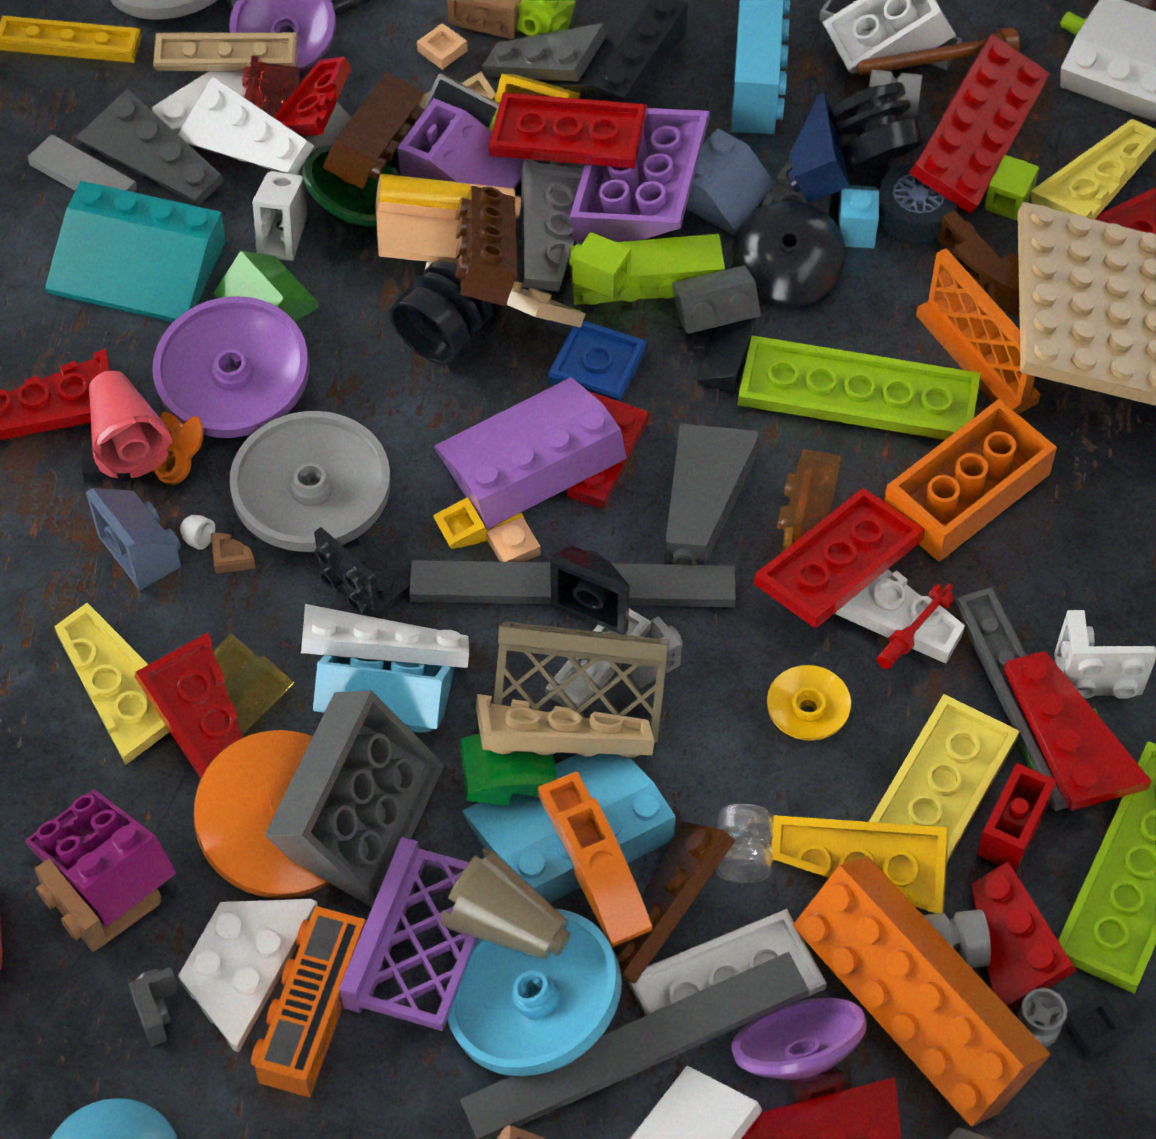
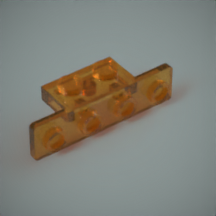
M803 450L801 459L799 458L796 474L788 473L784 496L791 497L789 506L781 505L777 529L785 530L782 552L831 513L841 462L839 455Z

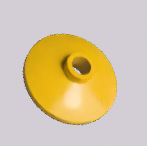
M801 665L787 669L775 678L768 691L767 709L774 724L787 735L801 740H821L832 736L844 726L850 714L851 697L845 683L833 672L819 666ZM809 706L813 708L815 711L805 712L801 710V708Z

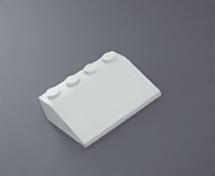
M1099 0L1075 37L1061 67L1060 87L1156 122V12L1124 0Z

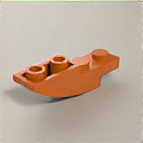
M578 771L539 786L538 796L574 865V875L611 947L652 931V924L614 833L596 797L591 798Z

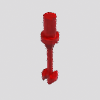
M940 584L935 585L929 591V597L933 599L932 602L911 626L903 630H895L889 637V644L876 659L882 668L890 669L902 654H908L913 649L915 632L940 604L941 607L946 609L953 603L954 596L951 592L953 586L951 584H946L943 589H941Z

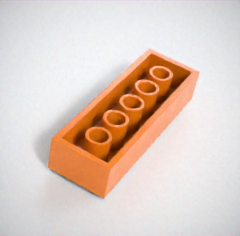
M869 856L840 864L792 925L971 1127L998 1115L1051 1055Z

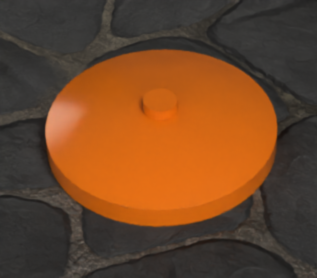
M286 730L265 731L249 735L224 749L211 762L201 778L194 806V828L199 846L209 864L221 877L247 893L266 898L287 899L314 893L331 884L291 861L264 836L313 737L311 735Z

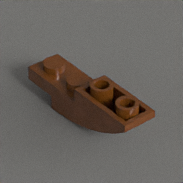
M955 210L942 216L938 241L947 248L1001 310L1020 318L1018 256L1012 252L1000 258L997 250L992 245H988L976 233L972 224L966 220L964 221Z

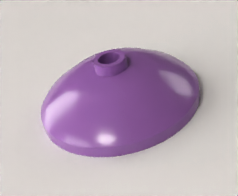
M237 0L230 17V33H285L287 31L297 33L299 37L297 71H260L271 75H290L314 65L329 49L336 30V16L331 0Z
M814 998L796 1001L743 1026L732 1041V1053L735 1062L741 1068L761 1077L784 1080L811 1078L835 1066L857 1047L866 1031V1019L858 1005L844 999Z

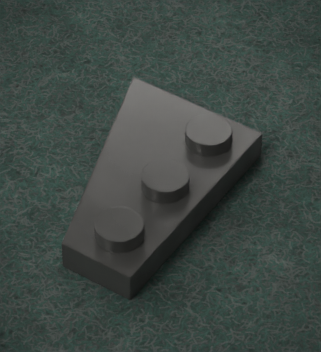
M604 23L497 42L482 67L487 77H501V74H516L529 79L579 81L607 36V31Z

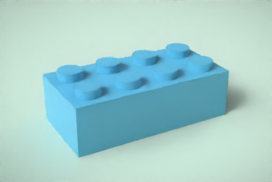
M740 0L731 132L775 134L776 120H783L784 98H778V95H785L787 73L786 71H780V68H787L788 46L781 45V41L788 42L789 20L782 18L783 15H789L790 0Z

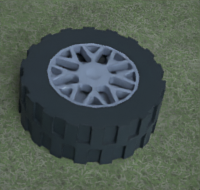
M915 162L898 165L897 168L891 169L886 173V177L881 179L880 186L878 187L879 224L887 230L886 232L889 235L897 237L900 241H909L913 244H918V242L930 243L932 240L939 238L942 216L953 210L958 212V206L909 173Z

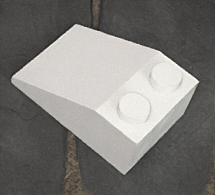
M857 0L823 22L851 74L857 72L856 66L860 61L937 48L956 36L936 0Z

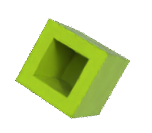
M1004 155L989 184L984 209L1018 221V211L1022 203L1029 202L1031 190L1035 188L1039 166Z
M590 232L582 245L577 244L571 253L569 264L572 266V282L614 299L631 273V248Z

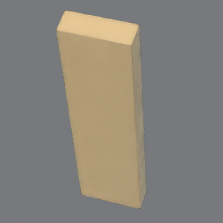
M156 33L153 66L156 71H297L299 37L297 33Z

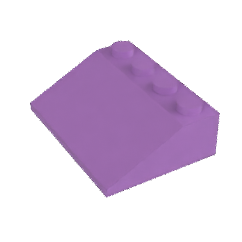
M647 108L648 115L635 169L585 164L570 214L576 243L582 245L590 232L614 242L644 240L681 228L710 117L709 111Z
M572 377L434 445L435 451L465 497L470 499L486 529L627 459L620 427L605 406Z

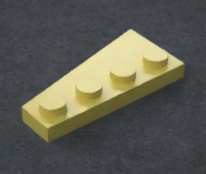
M88 603L54 626L57 636L125 765L170 732L135 679L136 671L148 664Z

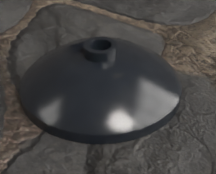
M778 201L757 209L741 224L733 242L734 268L744 265L747 267L755 280L758 300L778 307H800L819 300L835 286L844 267L845 244L836 223L819 208L799 201ZM791 239L796 244L793 247H786L783 245V242Z

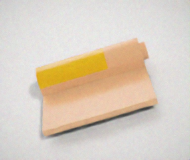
M380 174L376 194L378 255L380 257L427 262L443 260L457 265L459 259L455 255L459 239H456V230L459 220H456V212L460 199H467L471 185L480 188L493 187L502 194L514 196L516 219L519 218L521 197L515 196L514 188Z

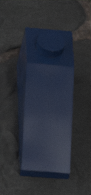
M824 93L816 97L790 154L792 170L788 171L790 182L796 192L802 191L808 203L850 187L841 136L836 130L838 121L832 119L830 113L832 108Z

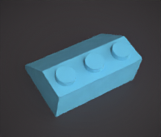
M324 655L317 663L313 711L325 713L334 692L372 690L411 731L430 732L431 729H437L444 719L455 667Z

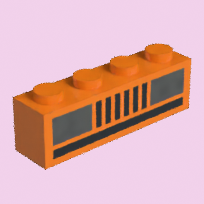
M315 906L310 920L304 919L302 921L297 936V945L300 946L295 960L288 959L283 971L282 984L285 985L280 999H273L268 1010L266 1022L270 1026L264 1040L258 1039L253 1049L251 1065L255 1067L259 1084L311 1097L343 1009L339 988L366 924L365 919Z

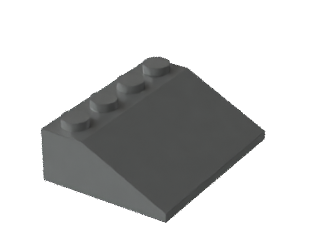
M372 690L334 692L264 836L291 861L368 906L373 907L400 838H412L445 765Z

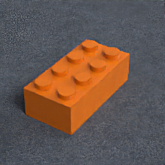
M998 399L891 481L886 487L884 502L925 529L924 538L919 545L940 562L1049 476L1057 447L1003 401Z

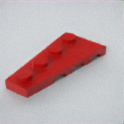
M106 348L93 353V359L78 365L75 360L60 366V372L40 379L36 375L26 379L21 387L7 392L5 389H1L0 440L91 423L89 385L97 375L110 371Z

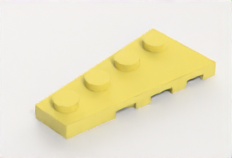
M1131 119L1032 189V203L1071 214L1083 215L1086 218L1095 220L1156 149V129Z

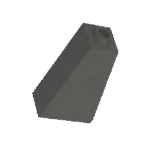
M680 423L664 564L706 565L755 463L759 431Z

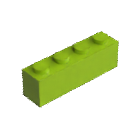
M719 234L617 242L631 248V273L614 299L573 283L572 266L569 264L574 305L673 298V282L725 270ZM576 245L569 246V260Z

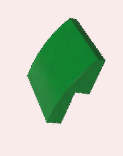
M480 734L461 739L460 753L466 801L508 806L512 793L539 797L538 787L557 779L553 754L540 755L528 751H513L508 754H499L491 750H483Z

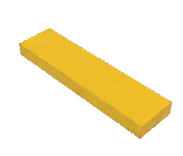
M2 16L0 22V50L134 63L142 38L140 28Z

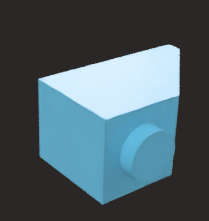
M849 185L850 187L839 191L838 228L842 234L845 247L874 248L879 220V190L877 187Z

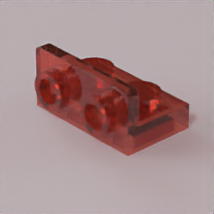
M252 55L250 66H245L243 71L242 84L246 88L244 98L273 117L298 87L299 68L264 63L260 56Z

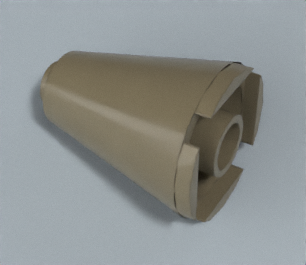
M486 847L482 849L484 859L482 860L475 855L454 885L448 899L455 902L451 914L443 910L441 924L450 930L544 960L551 954L559 956L571 936V933L566 930L568 920L496 852Z

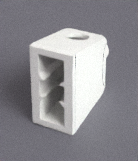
M271 171L266 174L252 201L256 252L276 256L281 260L293 261L307 218L306 187L303 176L300 173L296 175ZM280 220H281V222H280L279 227H283V231H282V230H279V229L276 227V224H277Z

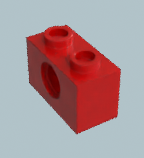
M1016 763L983 830L976 855L1000 866L1008 861L1014 871L1017 872L1049 806L1057 780Z

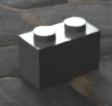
M745 265L672 283L678 318L687 334L761 316L756 283Z

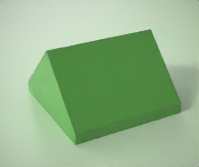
M247 251L239 252L214 291L215 299L241 296L266 301L283 310L295 322L319 308L317 300L276 256Z

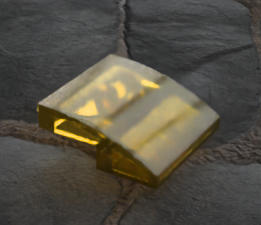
M231 633L213 652L217 664L220 665L223 673L224 684L230 702L234 705L238 717L237 722L243 736L293 686L294 682L264 655L259 659Z

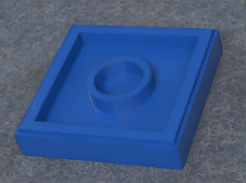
M583 320L581 328L572 326L548 373V383L556 385L572 377L587 391L622 402L647 350V340Z

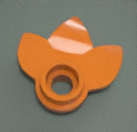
M164 411L160 418L170 431L172 445L169 444L167 449L169 454L167 459L153 471L160 481L169 485H176L182 482L189 474L191 458L201 447L204 430L202 421L197 416H193L183 423L173 414Z

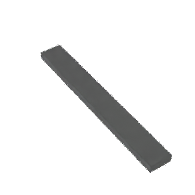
M412 560L410 602L551 604L550 563ZM612 564L630 586L629 606L735 607V565Z
M787 952L602 1035L590 1049L567 1065L538 1075L510 1076L461 1098L460 1102L476 1139H492L499 1136L504 1127L510 1125L519 1127L809 996V989L790 952Z

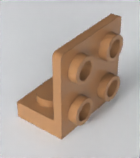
M447 0L448 24L513 40L519 31L517 30L520 16L518 8L522 0Z

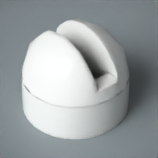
M190 515L181 523L180 533L188 545L201 550L206 548L212 541L211 533H215V523L202 515Z

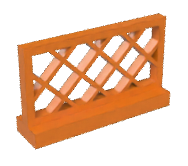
M947 248L937 252L929 299L927 302L917 306L916 317L963 370L981 373L979 389L992 403L1000 399L1017 414L1038 404L1040 393L1033 386L1035 376L1024 374L1020 371L1019 328Z

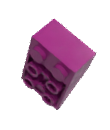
M95 789L87 795L77 798L71 807L53 820L42 824L33 835L25 840L28 847L42 862L47 859L53 862L105 927L109 926L177 874L157 837Z

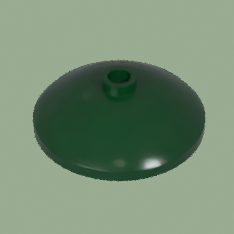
M332 145L322 146L312 151L305 161L302 176L305 186L313 199L328 213L345 222L365 227H377L376 194L378 179L370 178L363 189L348 184L341 177L323 168ZM386 163L381 173L401 176L388 163Z

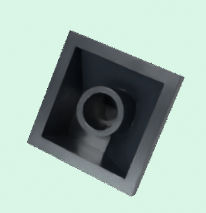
M574 546L554 554L550 560L551 605L625 635L629 624L630 586L612 563L595 551H584Z

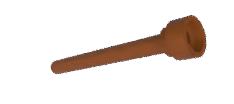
M1015 28L998 29L993 34L1019 52L1020 40ZM987 39L863 60L858 62L856 70L861 75L871 74L872 69L890 71L978 55Z

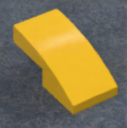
M468 497L433 515L451 549L487 541L488 531L513 520L524 518L521 512L486 529Z

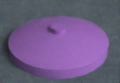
M223 297L206 301L189 309L167 328L154 354L153 379L160 400L168 413L173 414L183 423L193 416L199 417L203 424V435L235 438L250 435L266 423L285 416L292 410L301 398L308 381L310 368L309 354L301 330L295 321L277 306L251 297Z

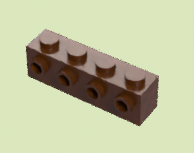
M386 72L336 137L323 168L341 177L346 183L355 185L360 189L364 188L370 178L377 180L386 163L390 162L394 157L399 144L423 114L424 109L420 107V103L425 93Z
M471 185L467 199H460L456 212V220H459L456 239H459L455 257L459 261L455 278L461 279V295L506 306L517 276L515 197L502 194L493 187L480 188Z

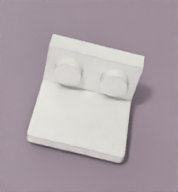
M1068 610L1054 656L1056 665L1084 699L1093 696L1112 695L1117 698L1127 699L1143 694L1156 660V647L1094 646L1093 627L1086 626L1085 611Z

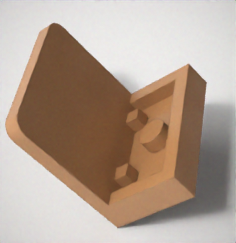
M50 859L34 868L40 885L35 888L40 898L49 909L56 906L63 915L60 920L68 933L75 940L81 937L92 952H95L156 908L162 901L161 894L156 889L109 926L105 927Z

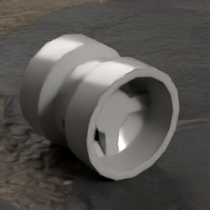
M1046 988L1035 989L1024 998L1017 1018L1044 1047L1053 1044L1060 1035L1067 1015L1066 1003L1053 990Z

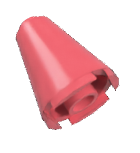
M112 370L97 375L89 385L92 453L99 470L113 478H119L117 473H129L131 478L155 470L169 455L167 449L169 444L172 445V437L168 427L125 374Z

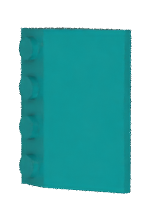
M80 181L66 209L45 291L52 295L174 322L183 313L197 305L224 247L226 237L222 214L215 210Z

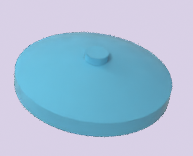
M556 909L568 920L566 930L571 933V936L559 956L551 954L546 960L481 939L477 940L447 1019L454 1037L467 1055L476 1063L493 1072L510 1076H531L547 1073L567 1065L580 1057L605 1032L619 1003L622 983L621 970L616 954L605 935L596 925L583 916L567 910Z

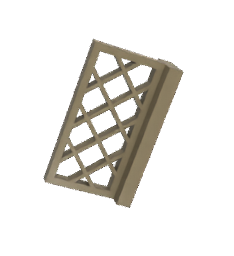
M504 621L499 626V650L493 704L503 705V698L515 688L526 701L530 702L531 708L529 709L543 711L540 706L558 693L569 708H572L571 710L579 713L584 718L586 717L581 711L598 698L602 700L612 714L624 716L641 702L652 715L651 730L654 742L658 743L670 640ZM508 651L525 652L535 666L520 679H517L507 667ZM535 654H544L548 656L540 662V660L536 657ZM555 656L567 657L577 670L561 684H558L544 666ZM576 658L588 659L589 661L581 666ZM596 661L609 662L618 673V676L602 689L598 687L585 671ZM618 663L632 665L623 671ZM639 665L657 667L656 684L643 694L627 676ZM539 670L554 689L536 703L521 683ZM581 675L595 694L577 707L563 688ZM507 677L512 685L504 691L505 678ZM620 680H623L637 699L619 712L604 693ZM655 691L652 706L646 698Z

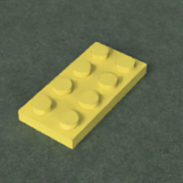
M943 694L869 822L948 827V863L1017 741L1020 731Z

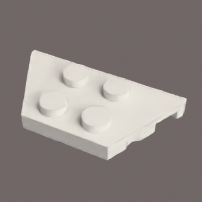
M313 899L220 902L178 975L180 984L191 998L198 1002L202 1012L224 1035L232 1050L236 1052L241 1050L278 983L288 959L292 957L298 946L297 936L302 921L304 919L310 920L314 907L318 906L317 901Z

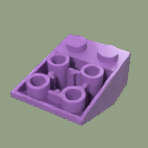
M435 98L398 146L401 176L514 188V190L521 182L524 161L528 162V160L489 156L488 145L492 131L467 111Z

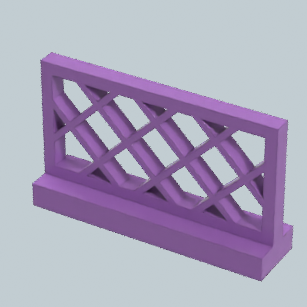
M404 837L400 838L339 988L344 1009L361 1013L362 1008L440 1031L444 1030L478 938L465 934L452 938L446 926L441 924L442 912L438 913L430 897L453 888L469 862L419 849L418 841ZM426 864L443 869L447 879L425 888L420 876ZM416 886H417L418 889H419V892L413 894L414 891H415V888H416ZM425 901L432 917L410 926L405 917L407 908ZM451 907V908H449V909H447V910H444V911H446V912H448L449 914H451V912H452V910H453V907ZM402 923L404 930L399 931V928ZM438 925L446 941L423 951L415 935ZM410 938L417 955L395 965L389 954L392 946ZM463 944L462 950L459 952L457 947ZM451 950L457 961L455 968L437 977L428 960ZM387 962L389 968L383 970L385 963ZM423 963L431 980L408 990L400 974ZM392 977L396 979L402 991V994L387 1001L372 997L377 984ZM449 983L446 991H444L442 985ZM436 989L442 999L437 1015L418 1010L413 999ZM408 1003L409 1007L403 1006L402 1004Z

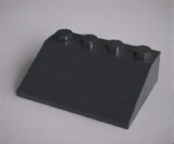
M588 0L568 29L604 23L607 36L580 80H533L581 93L579 99L639 104L686 34L688 3L681 0Z

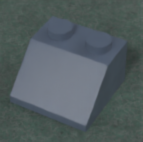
M717 129L702 145L686 210L736 236L744 220L762 207L767 194L771 193L775 183L748 144Z
M92 488L86 491L98 537L139 591L181 567L178 555L181 544L170 528L164 530L158 523L160 522L159 515L149 501L143 503L137 494L130 490Z

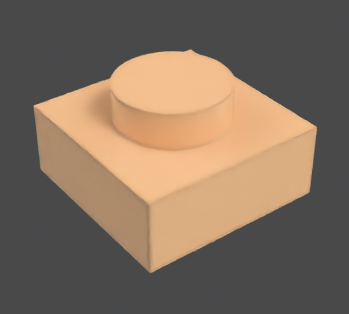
M443 23L417 41V51L442 70L468 51L467 41Z
M523 517L487 532V541L499 562H526L541 555V546Z

